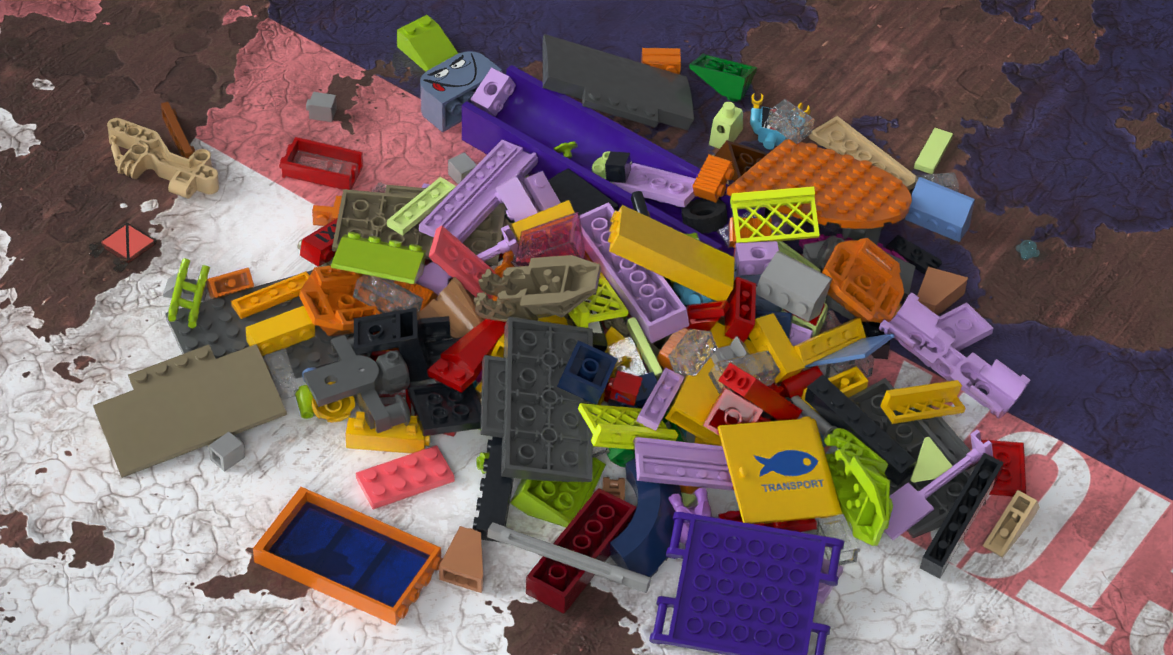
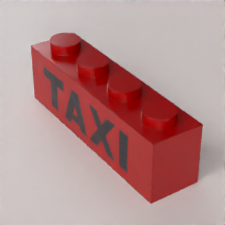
M338 218L302 239L301 257L317 267L334 258L336 251H332Z

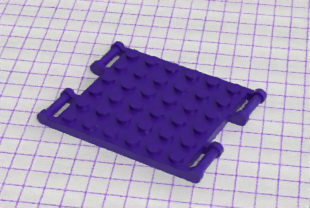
M674 512L673 532L666 556L672 559L681 558L683 562L676 598L657 597L656 605L658 609L654 630L650 634L649 641L651 643L667 644L723 655H807L811 632H815L818 636L814 655H824L827 635L830 634L831 627L825 624L814 623L813 618L819 582L829 586L838 585L839 578L837 577L840 553L844 549L845 542L843 540L684 512ZM683 523H690L685 549H680L679 543ZM825 546L832 548L828 574L821 573ZM668 607H672L674 609L669 635H665L662 632Z

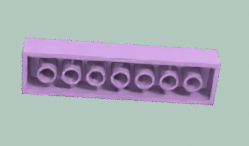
M609 202L573 218L572 224L575 237L592 261L600 264L601 273L628 309L631 316L636 317L643 333L651 343L689 326L686 307L663 276L609 251L610 243L608 239L611 234L609 229L612 225L610 220L615 212Z

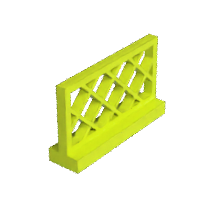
M814 186L732 193L730 203L733 212L736 243L819 238L820 236ZM810 203L811 211L807 215L798 209L801 204ZM787 205L792 209L787 217L777 211L780 206ZM760 207H766L772 211L766 219L757 213ZM737 209H746L751 214L744 221L738 216ZM794 212L804 218L798 226L789 220ZM773 214L783 220L777 228L768 221ZM753 216L762 221V224L757 229L748 224V221ZM808 221L813 225L814 232L806 233L800 227ZM785 223L795 229L791 234H784L780 231ZM765 224L774 230L770 236H764L759 232ZM744 226L753 232L750 238L740 237V231Z
M601 272L598 284L602 286L597 287L596 295L593 294L588 298L591 302L584 301L568 313L577 327L588 328V323L628 316V309ZM601 294H603V295L609 296V297H611V298H610V299H607V298L600 297V296H601ZM598 302V303L604 304L605 306H604V307L598 306V305H595V303ZM611 306L619 310H611L609 307ZM590 310H593V311H596V312H599V313H598V314H593V315H591Z
M580 403L578 407L593 433L591 442L594 447L635 450L633 443L635 437L676 441L678 437L676 430L668 429L663 420L656 431L637 422L638 415L642 410L640 408Z

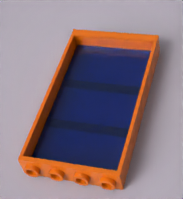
M303 487L298 489L253 547L255 563L395 626L401 618H405L409 606L412 602L415 603L421 589L429 584L433 572L439 570V565L443 559L441 558V547Z

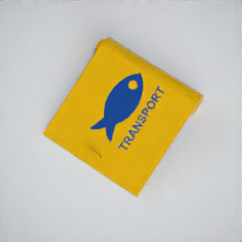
M806 416L796 420L718 426L743 523L760 524L821 518L822 523L830 524L843 518L815 419Z

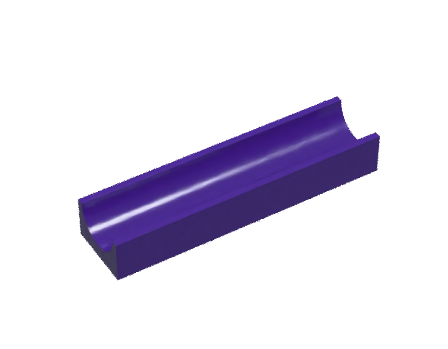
M513 65L507 68L506 75L513 80L516 86L513 93L505 101L501 111L495 117L467 101L462 105V140L485 154H488L501 140L522 147L526 153L532 154L535 152L537 153L538 163L528 173L529 176L543 171L547 180L569 168L618 204V211L622 205L634 210L631 201L632 194L592 172L593 163L602 157L604 152L630 153L631 165L636 163L695 179L701 170L591 108L584 107L582 103L573 98L543 88L542 81ZM574 141L578 145L577 148L571 150L572 157L569 159L563 153L553 150L554 147L562 143ZM727 183L723 197L719 196L718 199L726 204L728 221L722 229L711 233L701 234L685 225L682 219V208L684 207H677L673 204L644 198L652 219L684 234L697 233L701 242L734 257V247H729V221L733 217L730 203L731 196L726 195L727 187L730 186ZM695 196L691 201L702 198ZM760 207L757 213L763 218L765 207ZM737 209L738 216L741 218H748L751 214L746 209Z

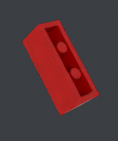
M736 277L734 288L726 300L730 308L725 315V336L733 340L738 336L744 343L755 326L756 283Z

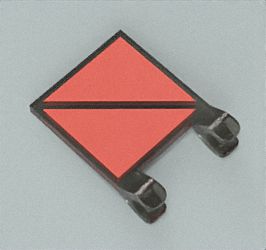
M125 223L101 241L91 243L89 249L92 252L89 255L97 258L104 249L117 256L113 260V264L116 265L113 270L121 273L131 261L157 244V240L131 224Z

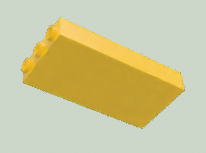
M624 205L621 206L619 211L615 210L610 220L612 222L609 229L611 234L608 239L610 252L715 301L727 300L734 288L735 257Z
M719 322L707 332L665 417L710 445L722 446L720 436L704 427L703 424L725 386L718 381L724 371H718L709 354L712 349L730 346L733 339L725 336V326ZM746 339L744 344L755 362L738 368L759 379L765 364L753 343Z

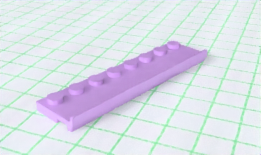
M501 140L419 224V231L434 237L436 229L443 226L463 243L500 204L495 195L497 192L495 188L520 172L525 177L537 165V153H526L522 147Z
M635 437L633 440L637 481L734 491L723 446Z

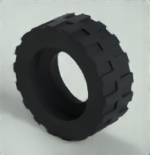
M703 198L690 201L682 208L683 223L701 234L718 231L728 221L726 204L719 199L716 203Z

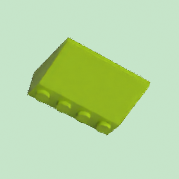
M348 232V235L342 236L331 263V268L415 284L423 274L427 250H422V246L410 244L407 247L402 246V243L399 241L389 240V243L382 242L379 237L369 236L367 239L360 237L361 234Z
M592 455L591 482L521 479L510 504L528 516L567 527L592 496L606 464Z

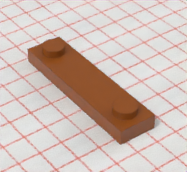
M169 102L161 103L162 118L181 157L189 159L195 152L194 146L189 145L177 120L175 108L172 109Z

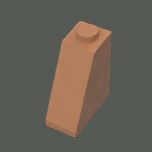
M928 267L917 295L919 297L918 301L936 315H940L965 294L968 277Z
M459 527L439 565V580L482 593L481 532L471 528Z

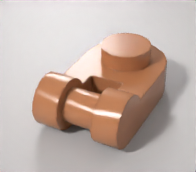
M603 477L602 490L625 501V478L618 477V480H613L610 477Z

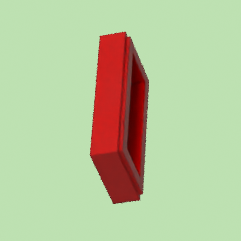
M726 300L692 304L686 307L688 320L725 316L730 308Z

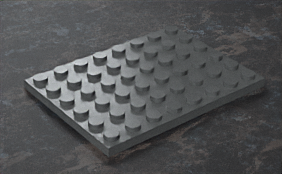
M290 277L201 302L195 328H189L188 326L189 309H178L174 322L169 321L168 312L165 313L166 320L182 354L210 345L215 359L249 347L246 340L245 327L304 305L298 296L240 319L233 309L231 301ZM315 325V337L262 356L274 384L277 385L302 377V372L307 368H320L338 362V353L333 354L331 339L342 335L328 336L320 326ZM345 334V336L349 339L354 337V334Z

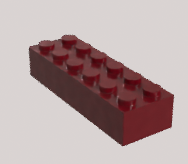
M598 488L553 544L606 562L610 557V542L628 527L637 507ZM543 556L526 576V594L565 614L595 574Z

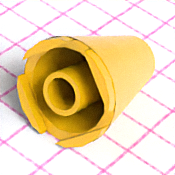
M329 382L327 384L331 385L335 384L336 382ZM354 395L318 407L314 397L312 398V409L316 417L326 419L327 422L331 423L340 422L351 415L352 409L355 408Z

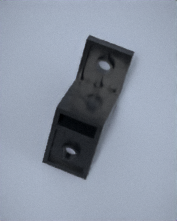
M417 307L354 318L355 354L359 355L399 348L400 354L407 364L410 383L433 379L428 376L427 370L441 358V354L462 338L428 343Z

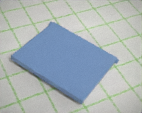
M894 334L862 338L805 367L830 363L836 364L866 358L895 336Z

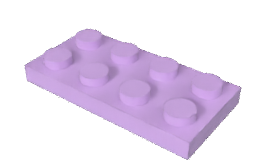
M633 163L626 183L613 182V184L630 194L635 191H642L644 198L673 204L677 207H685L695 197L692 186L696 179Z
M968 303L939 316L940 320L937 323L939 328L956 339L951 346L957 351L993 333V327ZM911 338L914 342H916L915 345L920 344V342L917 339Z

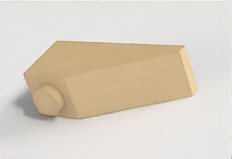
M1017 490L983 547L1003 558L1026 530L1040 507L1037 500Z

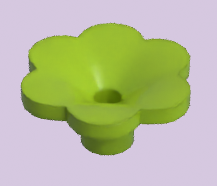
M574 141L562 143L554 147L553 150L563 153L569 159L572 157L571 150L577 148L578 145Z

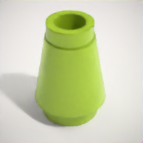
M303 385L297 388L295 397L301 417L309 419L314 416L312 409L313 395L308 386Z

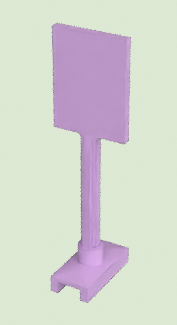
M509 225L501 228L504 240L477 255L482 261L485 262L500 253L504 254L510 250L517 259L525 256ZM432 262L424 266L423 274L416 283L439 295L449 284V279L453 277L449 276L438 264Z
M975 430L970 434L972 450L966 454V457L922 490L917 491L908 482L889 496L893 502V509L888 529L884 530V532L892 540H895L934 510V507L926 500L927 497L970 465H975L979 462L983 453L993 457L992 443L988 440L983 444L979 430Z

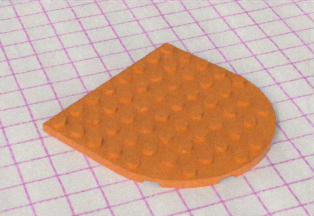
M790 137L788 140L786 139L728 186L726 195L731 196L732 193L814 186L818 224L826 225L827 222L839 224L841 228L850 229L883 227L884 223L887 222L895 224L907 216L912 202L911 194L902 183V180L872 165L870 161H860L854 159L851 155H841L832 149H822L813 143L800 142L799 139ZM810 203L801 204L798 209L807 215L811 211ZM783 205L777 211L788 215L792 209L787 205ZM796 212L792 214L793 217L804 219Z

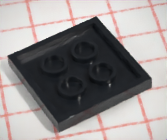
M443 383L408 387V396L423 436L481 429V403L473 383L462 393Z

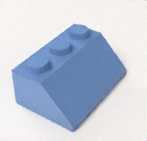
M919 177L911 195V207L905 220L960 242L970 227L975 199Z

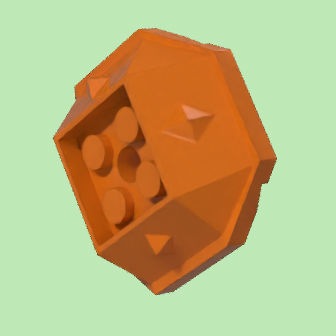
M868 238L838 243L822 271L823 274L832 278L827 295L856 318H861V322L882 323L884 320L887 322L892 320L904 295L903 282L899 274L901 272L900 263Z
M331 266L314 267L299 294L313 325L320 326L328 336L354 334V318L393 312L387 296L379 281L370 275L331 268Z

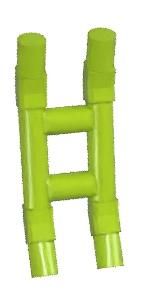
M183 258L177 273L168 309V320L171 322L176 320L178 307L180 306L190 310L188 326L189 328H195L210 267L202 265L195 285L185 281L190 260ZM182 289L194 293L193 302L181 298Z

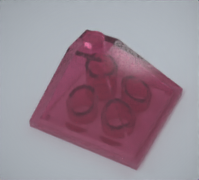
M579 212L521 231L515 259L516 265L529 266L531 258L573 255L584 259L585 249Z

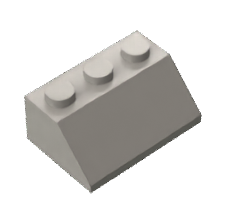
M777 251L760 277L756 295L809 322L820 315L832 278Z

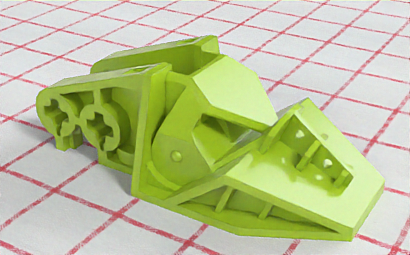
M841 428L835 429L832 434L827 435L824 442L827 446L840 448L836 450L835 455L826 454L843 513L841 521L853 537L872 546H878L884 530L888 529L893 509L892 499L889 498L890 480L884 474L888 463L849 431Z

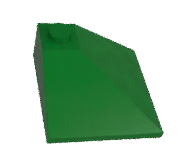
M702 54L689 66L694 73L730 101H738L745 96L757 71V67L707 54Z

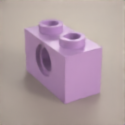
M491 68L470 100L476 107L495 117L503 108L507 98L513 93L516 84L509 76Z
M777 241L736 243L734 257L738 276L762 274L776 252L779 251Z

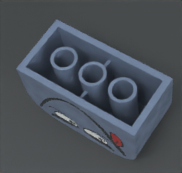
M467 51L459 53L426 71L420 79L421 113L423 117L441 132L462 122V105L466 101L473 104L470 99L491 68L501 73L502 69L478 52Z

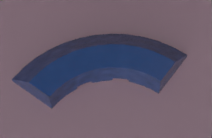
M634 458L626 463V479L636 494L638 500L637 508L628 527L610 542V557L619 567L652 577L658 571L661 564L669 558L666 556V551L670 547L674 526L673 514L676 511L668 498L672 494H679L682 498L679 485L637 481L636 459Z

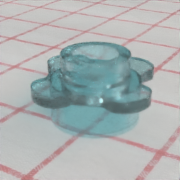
M1025 240L1021 245L1016 246V251L1020 252L1021 258L1024 260H1028L1033 256L1038 257L1040 254L1036 250V243L1031 240Z

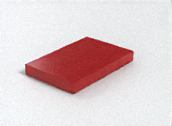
M981 439V442H982L983 444L988 441V440H982V439ZM989 440L992 443L993 457L1004 463L1001 475L989 495L1014 497L1017 490L1026 494L1024 443Z

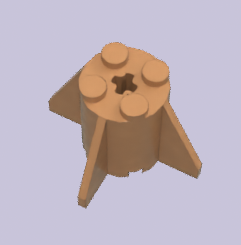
M456 277L439 293L437 300L433 299L419 312L420 318L449 316L450 333L453 339L463 337L486 319L475 313L476 305L474 298L476 297L464 289Z

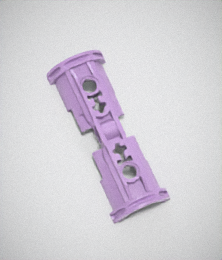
M911 293L897 312V315L890 322L884 320L880 324L879 330L885 334H894V338L903 347L929 365L935 372L947 381L958 380L962 385V391L984 407L989 408L991 413L995 414L998 419L1003 417L1024 392L1030 379L1025 375L1020 377L997 359L991 366L973 352L966 358L951 346L956 339L937 326L940 317L918 301L919 297ZM911 338L917 339L920 342V344L915 345L916 342H914ZM979 388L985 389L988 395L980 391Z

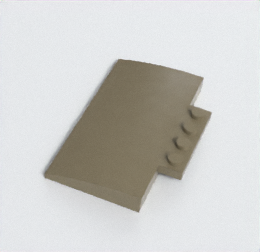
M386 185L385 193L343 189L332 251H337L342 236L348 235V232H355L361 234L360 237L368 239L369 236L381 238L382 242L389 243V240L401 242L402 246L409 247L410 244L422 246V250H427L425 259L432 260L429 258V253L434 237L419 231V224L424 219L403 236L387 226V220L426 188ZM499 204L463 242L475 255L498 245L497 243L502 241L503 234L501 228L504 227L505 204ZM500 254L485 261V263L498 266Z
M257 344L215 359L210 345L200 347L128 374L133 387L132 391L93 405L121 478L210 445L227 432L236 435L287 415Z

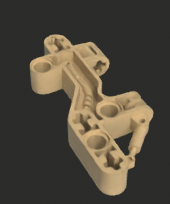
M120 118L108 121L109 143L112 144L111 150L119 174H125L128 177L131 176V178L137 179L144 171L153 169L159 177L170 181L169 192L187 199L196 191L214 194L219 190L218 172L212 168L211 153L208 150H196L187 159L169 152L160 135L154 130ZM119 146L129 149L125 155H121Z

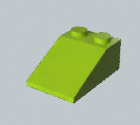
M428 15L397 29V47L425 72L458 54L439 24Z

